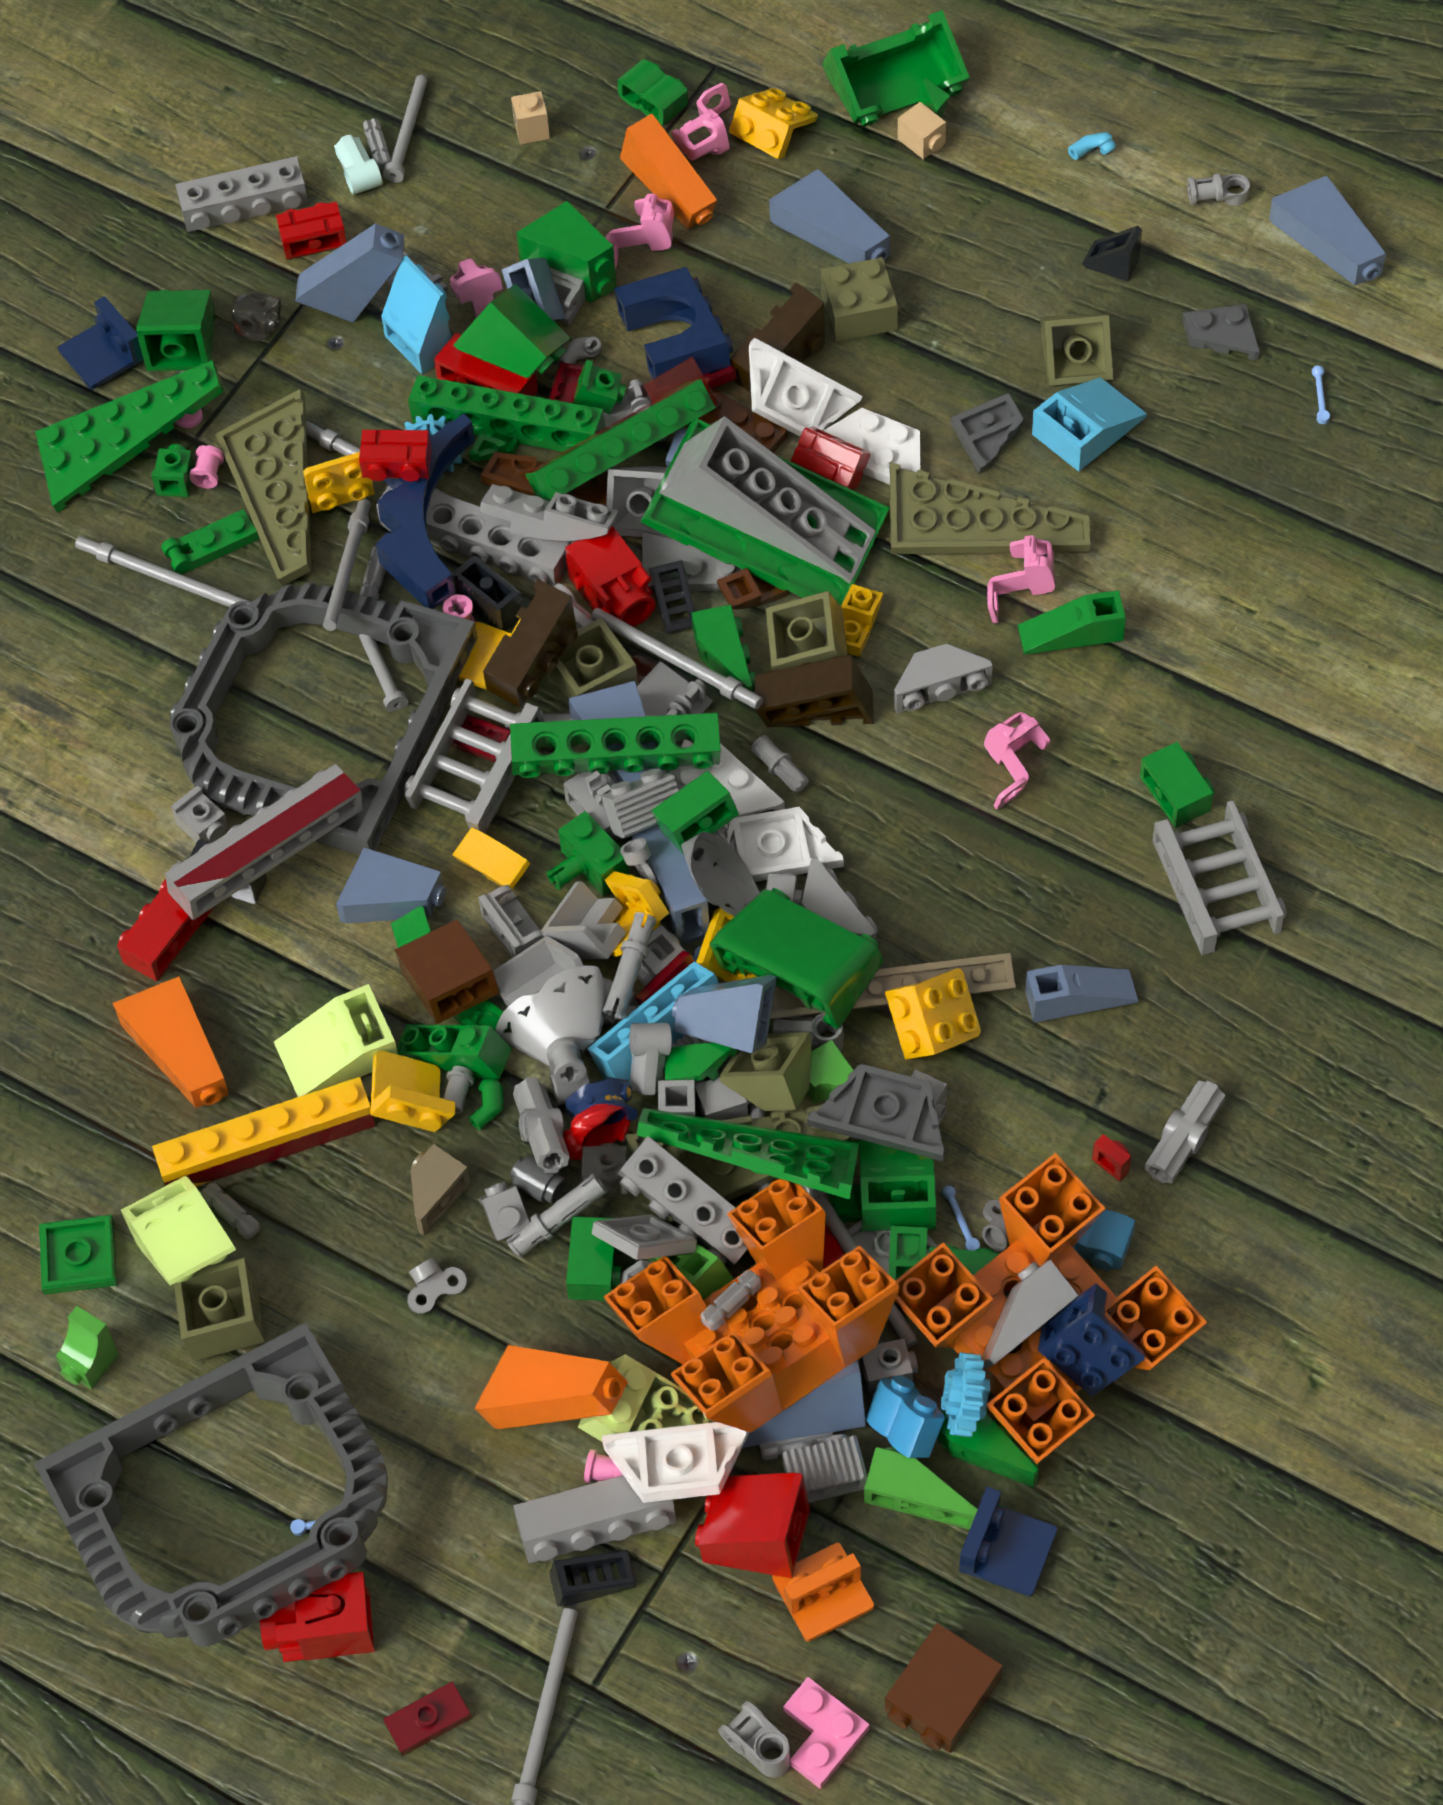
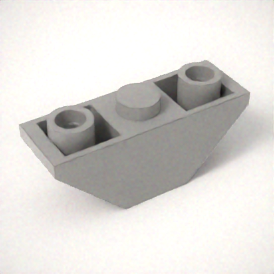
M949 644L914 653L894 689V709L896 714L904 711H914L923 705L936 701H947L956 695L969 691H979L991 685L993 669L991 661Z
M817 857L811 860L801 906L858 936L863 933L876 940L878 929L874 921L869 916L864 917L858 910V904L854 896L849 891L844 892L838 885V879L834 871L829 866L824 867Z

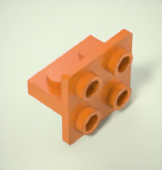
M838 1542L796 1562L792 1579L772 1575L773 1583L806 1642H811L874 1609V1603L861 1581V1566L854 1553L847 1556L843 1547Z

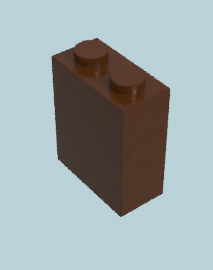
M457 919L395 949L403 976L436 1024L500 993L493 969Z
M936 1623L886 1695L885 1711L888 1713L887 1717L897 1726L903 1729L909 1726L921 1734V1740L932 1749L939 1751L942 1748L951 1754L1002 1679L1003 1665Z

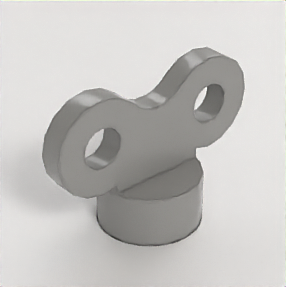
M634 839L623 845L620 852L625 863L629 866L635 865L641 877L644 876L645 879H650L658 887L657 880L646 863V860L652 854L646 839Z
M990 1200L983 1209V1215L990 1223L983 1228L982 1235L989 1247L1002 1251L1009 1245L1000 1202L999 1200ZM993 1210H997L1001 1214H996L993 1212Z
M434 1257L426 1260L409 1271L417 1287L413 1288L407 1297L408 1306L417 1314L429 1312L433 1308L438 1296L443 1294L456 1295L464 1290L467 1282L465 1273L457 1267H450L442 1271ZM455 1276L458 1279V1284L450 1286L447 1282L448 1277ZM424 1295L426 1297V1304H417L416 1297Z

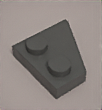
M1246 304L1183 313L1182 322L1189 346L1202 349L1210 348L1216 352L1228 355L1230 350L1247 353L1250 360L1259 359L1260 351Z
M1007 393L951 417L950 424L980 474L984 472L1020 429L1024 418L1010 394Z

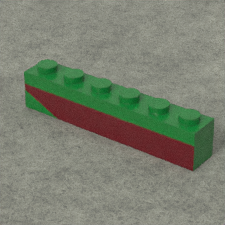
M701 379L688 381L525 473V476L536 496L551 501L556 492L565 494L695 419L714 410L715 406Z

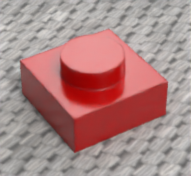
M1103 1134L1094 1143L1092 1160L1120 1182L1129 1173L1131 1155L1121 1142L1117 1140L1112 1141Z

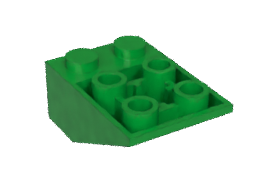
M860 1139L862 1231H888L891 1226L936 1229L933 1159Z

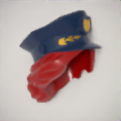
M609 1077L598 1082L585 1084L565 1100L566 1114L574 1117L571 1121L570 1129L563 1133V1139L571 1160H580L592 1152L603 1150L606 1147L611 1148L617 1140L620 1142L625 1141V1135L628 1133L630 1122L638 1116L637 1109L628 1105L629 1100L632 1098V1087L628 1080Z

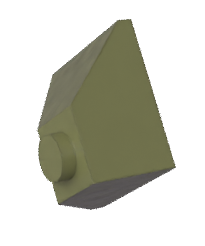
M1069 314L1040 317L1042 351L1049 386L1083 383L1099 377L1103 380H1113L1110 320L1108 314Z
M810 1032L768 1034L766 1045L754 1053L738 1050L719 1076L721 1083L764 1111L789 1112L797 1110L810 1088L812 1042Z

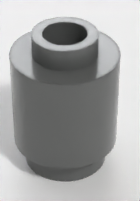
M528 1155L525 1159L519 1158L510 1174L513 1178V1186H516L520 1191L542 1203H556L563 1194L567 1184V1179L561 1176V1171L545 1173L544 1169L537 1166L533 1155Z

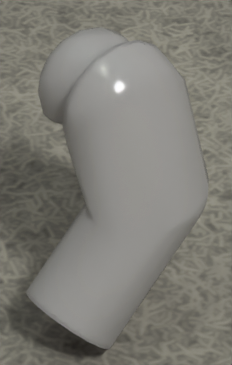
M590 336L572 340L565 349L566 353L556 362L557 366L559 367L560 362L575 364L577 360L595 357L599 354L602 347L600 339Z

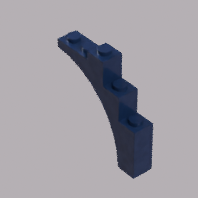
M462 414L454 421H449L441 430L430 437L432 453L428 479L419 478L417 481L409 482L402 478H386L384 481L393 490L386 492L377 501L381 522L392 531L385 534L376 543L379 563L424 607L434 609L455 594L452 573L438 558L427 536V512L432 494L442 474L459 454L475 442L472 421L465 414Z

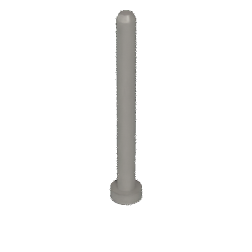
M423 74L418 75L415 79L391 162L385 164L383 169V177L392 183H399L404 179L405 168L403 167V162L427 85V78Z
M364 634L358 635L386 695L383 700L386 710L393 712L406 707L408 699L403 691H398L375 639Z

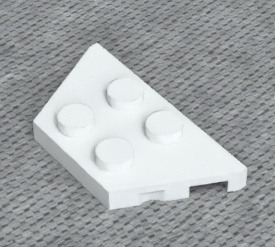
M756 338L749 344L752 411L798 436H801L805 427H816L824 430L860 402L863 397Z
M860 408L824 430L835 437L870 452L871 456L863 471V474L890 485L889 462L899 464L902 469L916 473L920 470V430L864 408Z
M684 740L681 747L687 748L693 744L688 740ZM721 743L719 765H713L707 769L682 766L669 772L674 775L677 788L680 790L708 770L730 792L740 814L737 817L754 815L771 809L774 811L785 809L784 800Z
M800 807L736 817L729 823V829L726 832L728 844L742 858L754 882L768 880V874L791 873L798 875L808 873L810 862L816 857L824 867L829 866L831 869L844 867L843 855L839 851L835 852L827 843L826 836L818 827L810 823L809 817Z
M719 1422L602 1435L604 1450L641 1501L647 1503L720 1494L749 1432Z

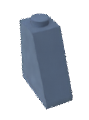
M363 848L336 903L340 922L346 924L397 920L420 906L424 907L426 917L431 918L435 907H440L444 901L446 887L443 886L441 871Z
M766 975L692 988L679 996L673 1005L672 1017L675 1018L673 1031L748 1053H754L766 1045L777 976Z

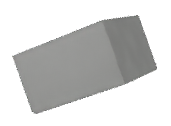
M577 881L540 933L544 937L548 935L577 953L581 960L608 959L626 934L625 930L618 923H613L623 906L616 898L598 899L582 881Z
M547 935L493 970L500 995L506 1007H508L521 996L539 993L546 981L553 975L571 967L583 966L577 953ZM589 976L578 977V979L583 980L586 984H588V981L590 979ZM566 982L560 988H555L554 992L564 993ZM530 1006L526 1007L525 1011H519L518 1014H527Z

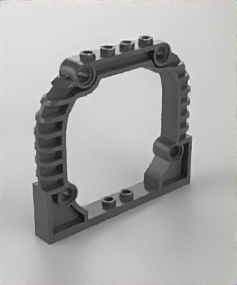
M305 583L304 585L294 587L291 584L283 586L278 592L270 596L264 593L253 602L239 601L232 604L226 611L222 621L216 623L213 630V638L208 648L202 650L196 671L187 678L184 694L180 701L175 702L173 705L169 724L176 746L181 751L186 774L194 787H200L203 794L213 803L220 805L221 808L238 811L243 815L255 816L261 808L274 804L283 798L289 790L297 788L237 770L218 760L214 755L219 741L214 718L247 655L255 654L265 649L280 628L301 623L323 625L333 585L326 584L323 586L316 585L315 583ZM347 590L336 629L356 635H368L376 641L388 644L391 655L396 661L406 664L414 662L417 665L428 686L418 709L413 710L409 716L408 729L404 738L400 737L396 743L394 758L383 781L368 778L355 784L361 790L363 810L315 841L360 855L363 848L377 850L404 794L407 780L416 770L459 681V676L478 636L474 621L400 600L398 606L385 600H375L371 596H361Z
M306 1322L34 1462L107 1608L120 1621L132 1626L135 1630L144 1633H162L167 1638L189 1636L191 1641L199 1646H210L225 1638L233 1637L240 1630L261 1619L272 1616L276 1611L296 1600L306 1598L311 1592L326 1584L340 1580L347 1573L362 1565L367 1555L364 1542L367 1541L377 1527V1518L387 1501L388 1474L383 1456L345 1393L341 1381ZM253 1389L259 1399L286 1404L292 1419L296 1423L301 1425L315 1423L319 1427L344 1469L347 1480L341 1504L317 1518L310 1529L309 1539L221 1586L211 1582H196L174 1593H167L145 1584L131 1568L113 1533V1528L119 1524L123 1515L122 1507L114 1493L116 1483L123 1471L119 1458L164 1435L172 1433L175 1429L205 1416L210 1411Z

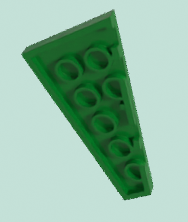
M213 360L35 431L52 506L58 513L67 507L65 502L77 493H80L82 496L91 489L89 484L103 474L111 475L149 447L148 441L159 433L163 432L165 435L174 428L172 424L185 414L193 415L223 393L218 368Z
M646 1108L642 1110L638 1123V1136L645 1138L649 1136L655 1142L668 1144L744 1167L758 1174H767L850 1200L859 1143Z

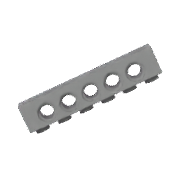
M388 485L383 495L393 489ZM434 490L427 512V536L432 544L440 546L450 553H459L470 558L476 556L483 563L500 568L507 574H517L528 578L533 583L540 579L554 586L561 581L567 570L565 547L570 545L571 541L543 540L510 533V521L480 513L479 506ZM376 504L380 525L384 526L386 529L391 531L383 522H381L378 504Z

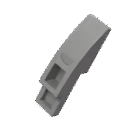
M492 484L480 505V513L510 521V533L543 540L574 541L606 535L618 517L617 510L607 508L602 504H594L577 499L572 495L556 492L551 501H547L538 496L527 495L511 490L508 487Z

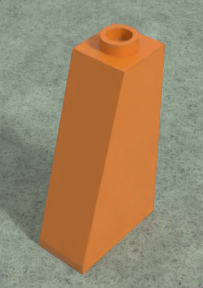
M650 114L626 129L620 155L623 163L658 198L671 201L674 215L687 229L696 224L701 226L707 223L714 215L717 199L655 116Z
M179 976L113 1003L121 1026L195 1108L203 1105H213L229 1095L223 1074Z
M508 1345L474 1409L495 1429L611 1415L628 1381L608 1361Z

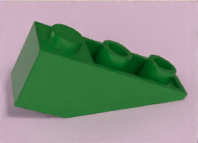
M1119 590L1084 595L1018 624L1024 655L1123 641L1126 617Z
M731 605L691 612L693 635L699 658L711 670L726 678L731 676L742 682L744 688L751 692L755 691V672H748L747 664L751 663L747 643L741 644L739 638L744 636L740 616L734 617Z
M406 1024L396 1047L398 1055L434 1064L440 1070L448 1072L452 1071L453 1066L466 1067L473 1072L472 1077L477 1079H500L512 1050L490 1025Z
M941 1406L938 1407L945 1419L936 1440L952 1457L1030 1487L1037 1485L1038 1464L1034 1462L1025 1450L1021 1451L1012 1442V1435L1000 1422L996 1424L987 1415L988 1410L983 1419L976 1421V1431L972 1432V1437L950 1435V1429H947L949 1418H946V1410H942Z

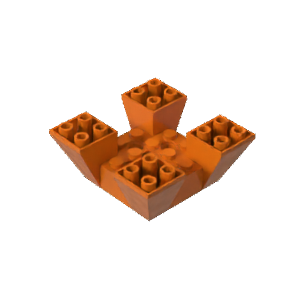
M1054 1153L999 1198L1010 1246L976 1274L972 1275L943 1242L895 1280L900 1288L895 1302L935 1348H953L958 1355L960 1352L979 1354L982 1358L1007 1300L1004 1292L1011 1291V1288L1021 1281L1017 1274L1034 1261L1041 1265L1051 1260L1078 1295H1081L1096 1283L1107 1292L1104 1316L1145 1351V1359L1133 1367L1135 1369L1152 1370L1207 1323L1157 1265L1116 1297L1073 1248L1106 1208L1057 1153ZM1036 1330L1015 1347L1016 1353H1008L994 1365L982 1370L985 1371V1379L990 1380V1391L995 1396L986 1406L1036 1464L1040 1463L1095 1417V1414L1076 1394L1082 1388L1038 1351L1041 1330Z
M780 1178L727 1213L731 1223L756 1262V1265L748 1270H752L761 1278V1288L752 1296L747 1295L749 1299L728 1319L724 1317L723 1320L725 1322L717 1330L712 1331L707 1326H704L700 1315L709 1305L714 1306L715 1303L713 1301L733 1282L739 1283L738 1278L740 1276L703 1300L697 1289L668 1257L664 1256L603 1296L608 1305L639 1340L683 1364L670 1374L707 1419L750 1433L812 1392L839 1371L876 1348L900 1289L897 1282L860 1245L823 1270L826 1213L799 1184Z

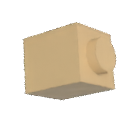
M542 92L511 97L514 124L519 144L550 139L548 116Z
M919 102L898 118L897 139L922 159H925L931 153L939 151L946 143V122Z

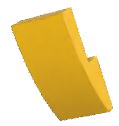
M854 584L851 585L841 605L848 654L857 657L861 656L883 599L882 592Z
M471 827L452 854L459 862L482 873L488 880L500 886L509 885L511 889L515 887L531 864L513 850Z

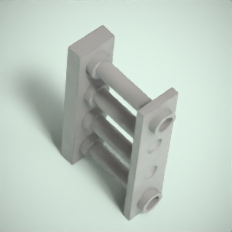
M466 678L462 687L454 691L451 698V708L416 774L411 775L407 780L404 792L412 809L418 810L423 798L464 814L469 829L473 827L486 834L516 776L512 775L510 735L507 741L499 743L462 728L461 726L468 712L473 711L508 726L512 723L544 722L539 707L527 702L522 712L514 714L477 699L478 693L472 680ZM455 739L496 756V762L491 771L483 772L446 757L453 740ZM442 769L480 785L481 791L476 800L469 802L430 786L438 770Z
M1234 801L1227 802L1224 821L1181 833L1177 830H1172L1168 819L1155 822L1152 841L1201 955L1215 952L1217 937H1220L1221 932L1268 919L1275 935L1281 933L1283 919L1287 917L1285 904L1281 897L1276 898L1249 837L1247 818L1243 812H1238ZM1229 833L1236 846L1234 850L1195 861L1185 860L1182 853L1183 846ZM1243 862L1249 876L1245 879L1203 890L1202 887L1197 888L1194 881L1197 874ZM1254 890L1262 905L1218 919L1214 916L1210 917L1206 909L1208 903Z

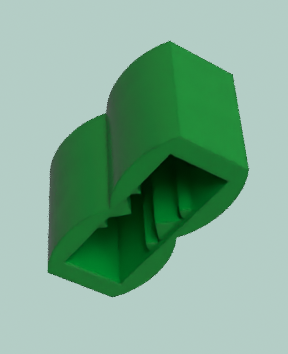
M642 59L618 79V95L631 107L641 110L645 116L653 114L661 125L666 124L688 105L686 85L680 79L665 75L663 69L658 64Z

